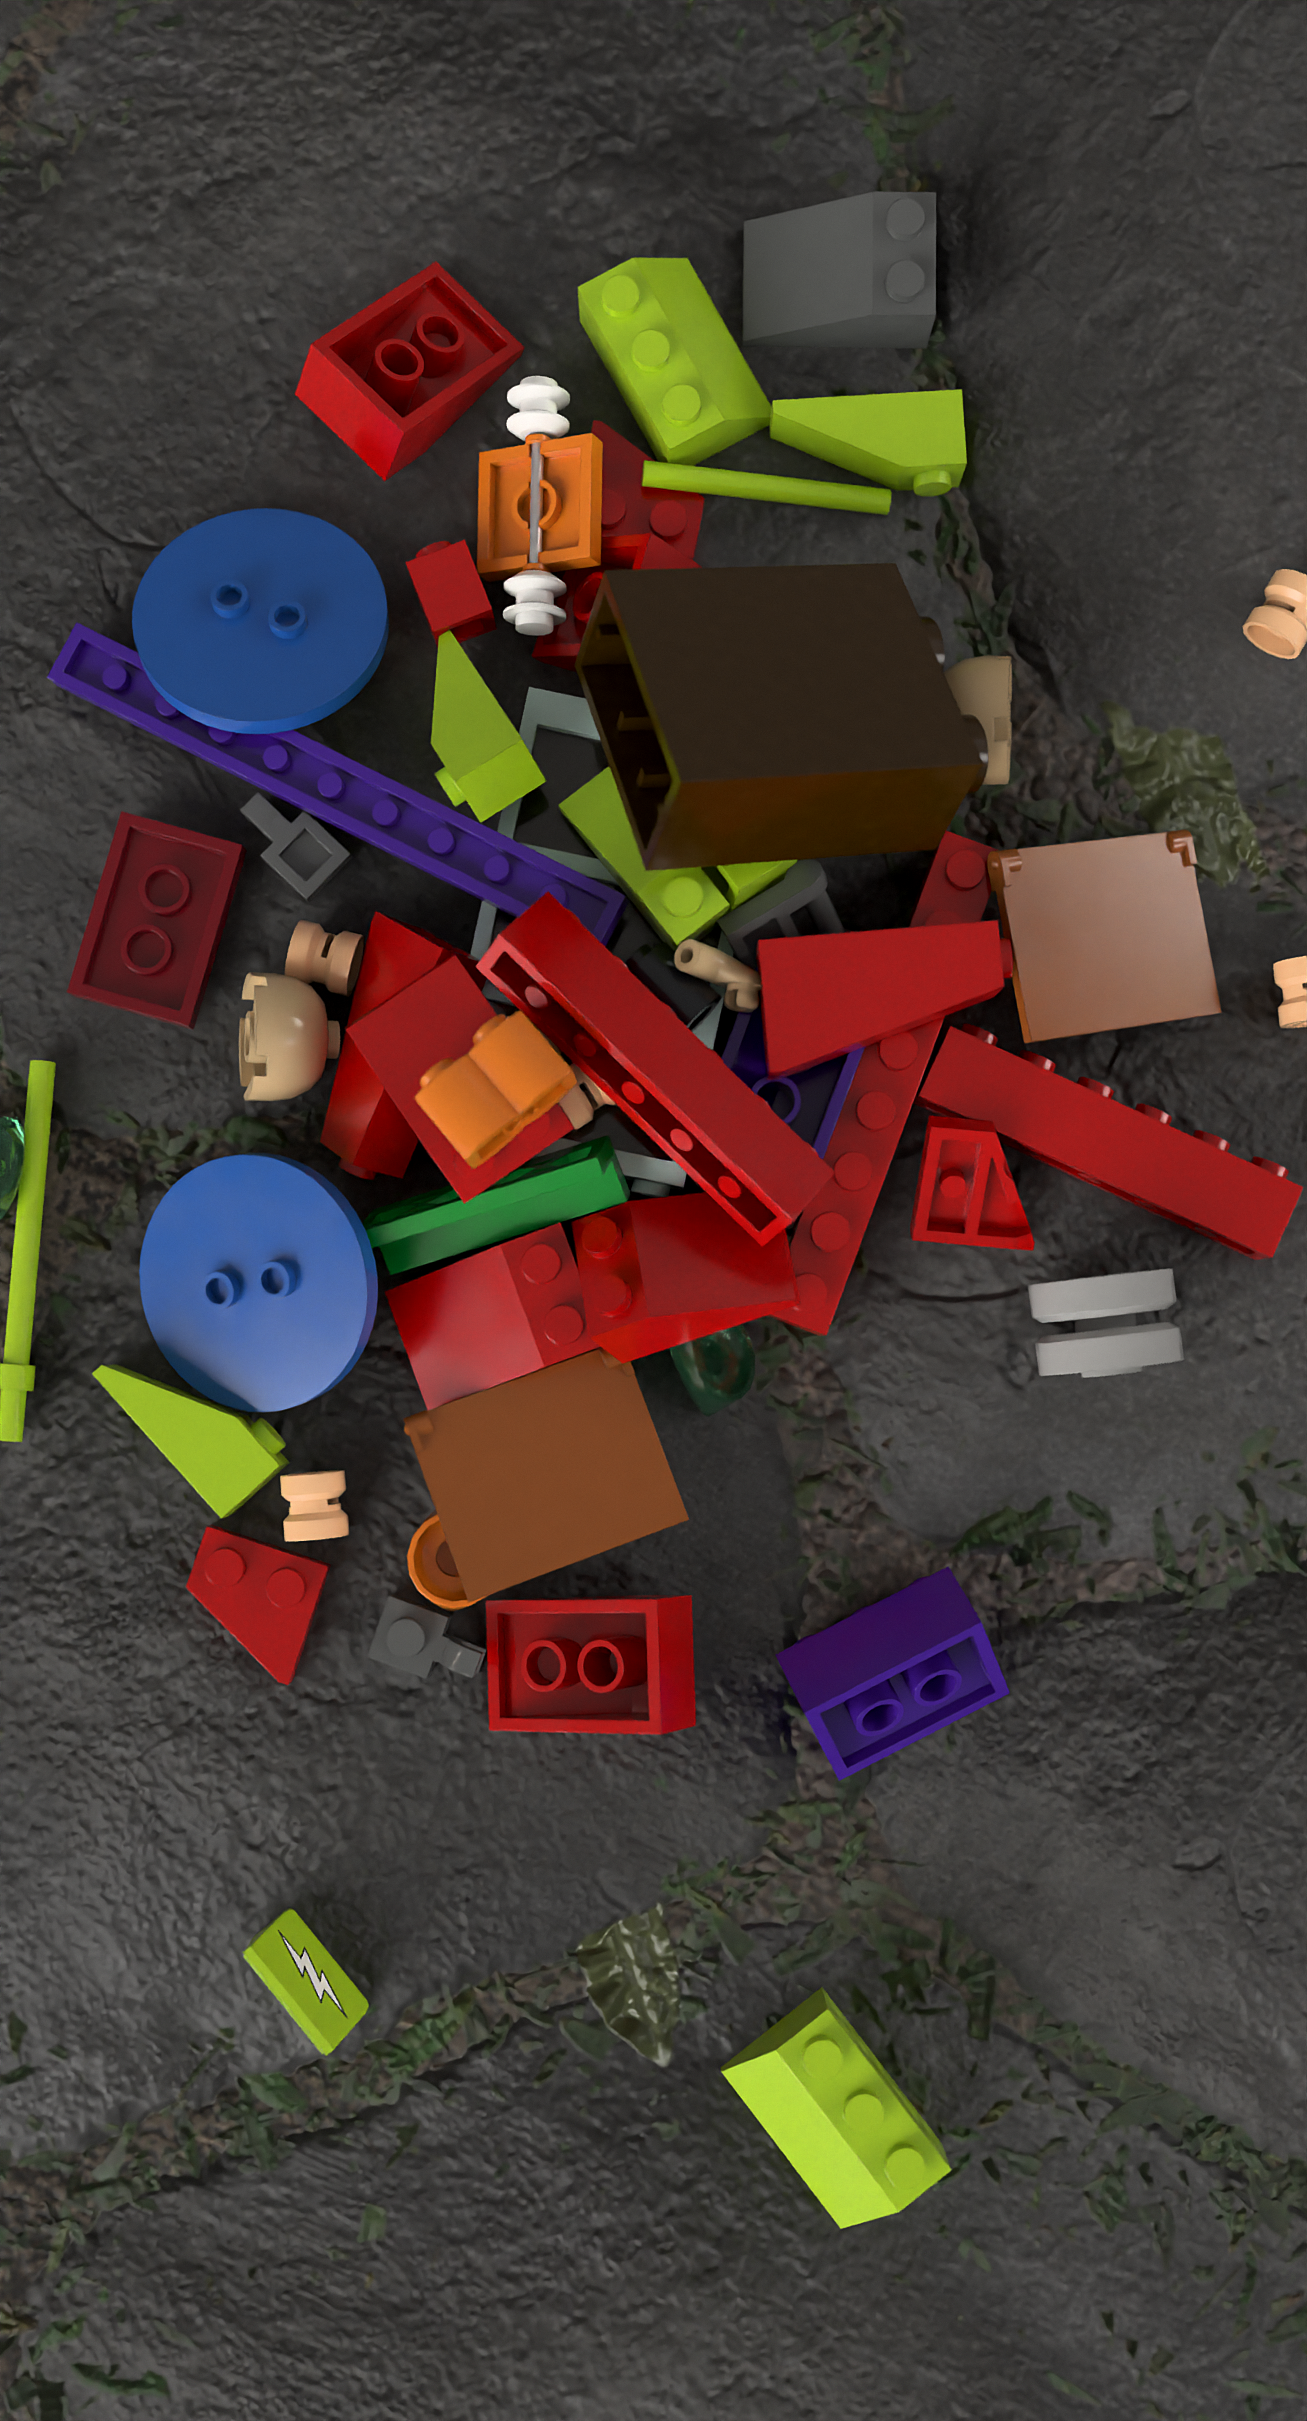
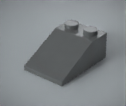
M869 192L744 221L743 347L927 349L936 316V192Z

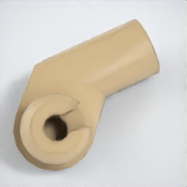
M688 939L679 944L674 955V963L680 971L725 988L726 993L723 1001L729 1010L746 1013L753 1012L758 1008L760 1001L758 995L759 991L762 990L761 977L756 970L721 950L694 939Z

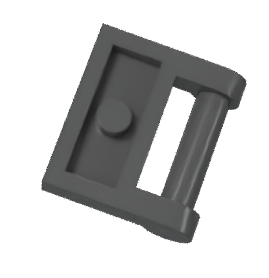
M802 859L797 861L796 864L787 870L785 880L717 920L738 961L755 970L757 966L756 948L758 940L799 937L800 935L790 914L805 906L819 935L851 932L848 929H844L826 892L828 885L827 876L817 860Z

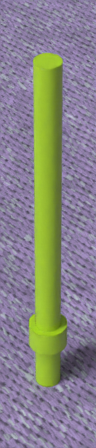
M30 1060L4 1357L3 1364L0 1363V1441L23 1442L27 1391H34L36 1366L29 1365L56 1068L55 1062L44 1060Z

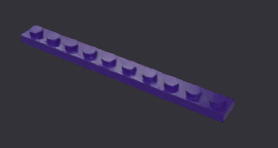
M77 622L47 676L56 686L516 918L549 891L565 908L572 911L579 918L581 924L593 936L606 946L629 903L625 895L294 730L268 734L235 733L210 727L191 719L168 703L155 689L142 666L137 652Z

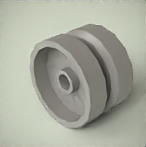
M1172 1269L1098 1276L1028 1286L1032 1318L1041 1323L1074 1320L1075 1332L1043 1336L1035 1343L1039 1376L1081 1373L1082 1378L1140 1372L1143 1371L1142 1366L1184 1360L1180 1327L1170 1322L1138 1325L1136 1317L1137 1312L1168 1309L1176 1302Z

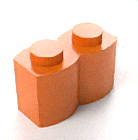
M521 1010L509 1018L501 1014L485 1023L474 1035L473 1042L476 1045L470 1052L455 1062L452 1058H446L430 1068L420 1081L423 1089L414 1097L423 1111L472 1169L496 1154L526 1125L553 1107L577 1084L572 1069Z

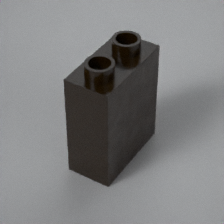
M896 563L604 570L575 662V668L646 871L934 850L937 848L966 794H973L978 791L986 777L988 743L984 728L975 716L970 714L962 715L943 672L945 656L941 631L932 618L928 616L919 617Z

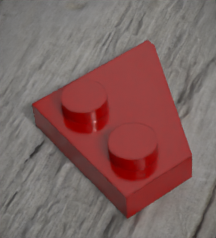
M593 420L591 433L603 442L601 537L652 533L694 561L705 498L699 493L641 486L644 460H654L604 422Z
M929 1115L910 1223L912 1241L1034 1250L1035 1241L993 1121Z
M211 1524L206 1526L186 1589L279 1683L289 1685L293 1681L331 1564Z

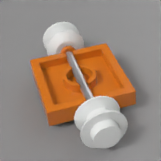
M530 376L522 379L520 385L511 388L507 393L508 402L513 407L519 409L518 413L513 414L507 419V429L524 440L525 444L479 452L477 572L479 576L488 582L506 580L503 584L504 591L516 597V604L504 609L503 618L515 624L517 632L526 635H546L553 631V626L561 624L566 620V612L554 606V598L564 595L567 591V586L562 580L551 573L601 565L603 442L593 433L559 438L569 431V421L562 415L557 414V411L569 404L570 395L565 389L559 387L552 378Z

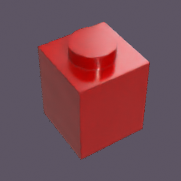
M465 539L451 544L449 541L432 543L422 548L416 554L415 559L406 562L412 585L437 648L439 636L449 629L458 643L496 629L491 604Z

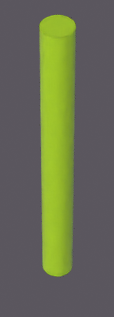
M644 460L642 468L641 486L882 515L888 514L891 504V489Z

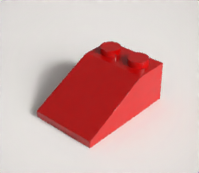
M435 261L311 343L295 395L386 481L425 453L522 355L525 347Z
M454 953L346 1026L345 1030L430 1156L465 1204L575 1128L559 1104L556 1103L540 1117L526 1125L496 1154L472 1169L420 1107L414 1097L423 1089L420 1081L425 1073L443 1059L452 1058L455 1062L468 1054L476 1045L473 1042V1037L477 1031L489 1020L498 1016Z
M707 1192L628 1201L571 1222L589 1338L622 1364L801 1304L786 1229H783L762 1247Z
M561 1222L497 1245L385 1291L427 1410L600 1347L588 1335L578 1264Z
M623 1595L486 1600L489 1731L662 1735L696 1726L692 1595Z

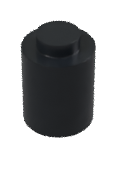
M666 942L659 944L654 949L648 943L641 945L625 961L626 966L661 1002L667 1004L674 1011L677 1018L693 1032L711 1014L722 996L705 980L680 971L674 963L675 951Z

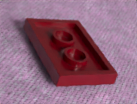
M121 811L67 993L74 997L194 1030L247 852L245 847L238 843Z

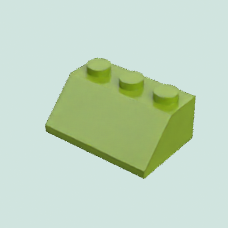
M633 257L578 286L580 322L658 462L694 466L770 425L772 407L688 258Z
M823 1987L721 2067L723 2075L841 2229L900 2212L951 2171L940 2140Z

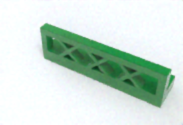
M606 1135L530 1159L465 1204L452 1185H448L373 1209L362 1224L371 1247L379 1246L390 1275L627 1202L631 1193L610 1137Z

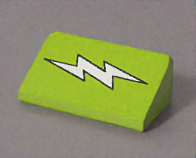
M291 1908L284 1910L259 1931L243 1951L245 1960L321 2054L326 2056L330 2054L365 2015L369 2007L367 1999L296 1911Z

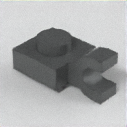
M259 792L241 808L245 818L272 842L260 855L262 859L309 903L352 859L351 854L306 811H303L290 823Z
M391 1594L387 1598L367 1657L425 1679L431 1676L435 1662L454 1672L474 1678L476 1673H480L487 1654V1648L446 1634L452 1615L396 1594Z

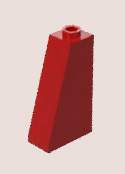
M376 911L370 925L347 1026L454 953L482 992L487 977L476 968L480 959L426 929ZM346 1031L320 1142L341 1157L338 1164L340 1168L355 1176L374 1180L377 1172L403 1179L419 1138Z
M998 920L758 940L756 962L762 990L759 991L766 1079H782L995 997L1004 987V978H1011L1013 973L1011 942L1009 938L1000 939Z

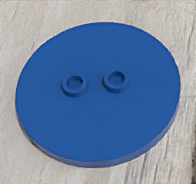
M261 508L234 511L216 516L188 529L169 543L150 564L138 586L132 611V629L136 648L149 680L161 696L178 711L193 720L220 730L245 734H268L290 731L317 722L346 705L364 688L378 668L386 648L389 632V612L381 576L372 559L352 537L329 522L315 516L285 509Z
M246 1153L211 1160L184 1175L171 1187L155 1209L148 1224L143 1240L139 1269L140 1291L145 1316L152 1335L169 1364L188 1384L204 1396L225 1406L244 1411H280L303 1404L326 1393L351 1371L360 1358L369 1340L377 1310L378 1277L371 1243L357 1213L344 1195L317 1171L296 1160L269 1153Z

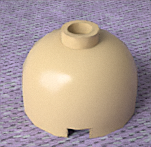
M980 656L964 659L947 668L944 675L962 715L970 714L975 716L984 728L988 743V768L982 785L1008 784L1011 758V656Z
M249 972L245 978L242 1000H254L253 1011H247L246 1018H240L239 1024L241 1086L248 1087L243 1097L245 1101H277L294 1098L309 1091L321 1079L326 1059L338 1058L340 1049L339 1022L327 1020L323 1000L312 986L296 977L276 973Z

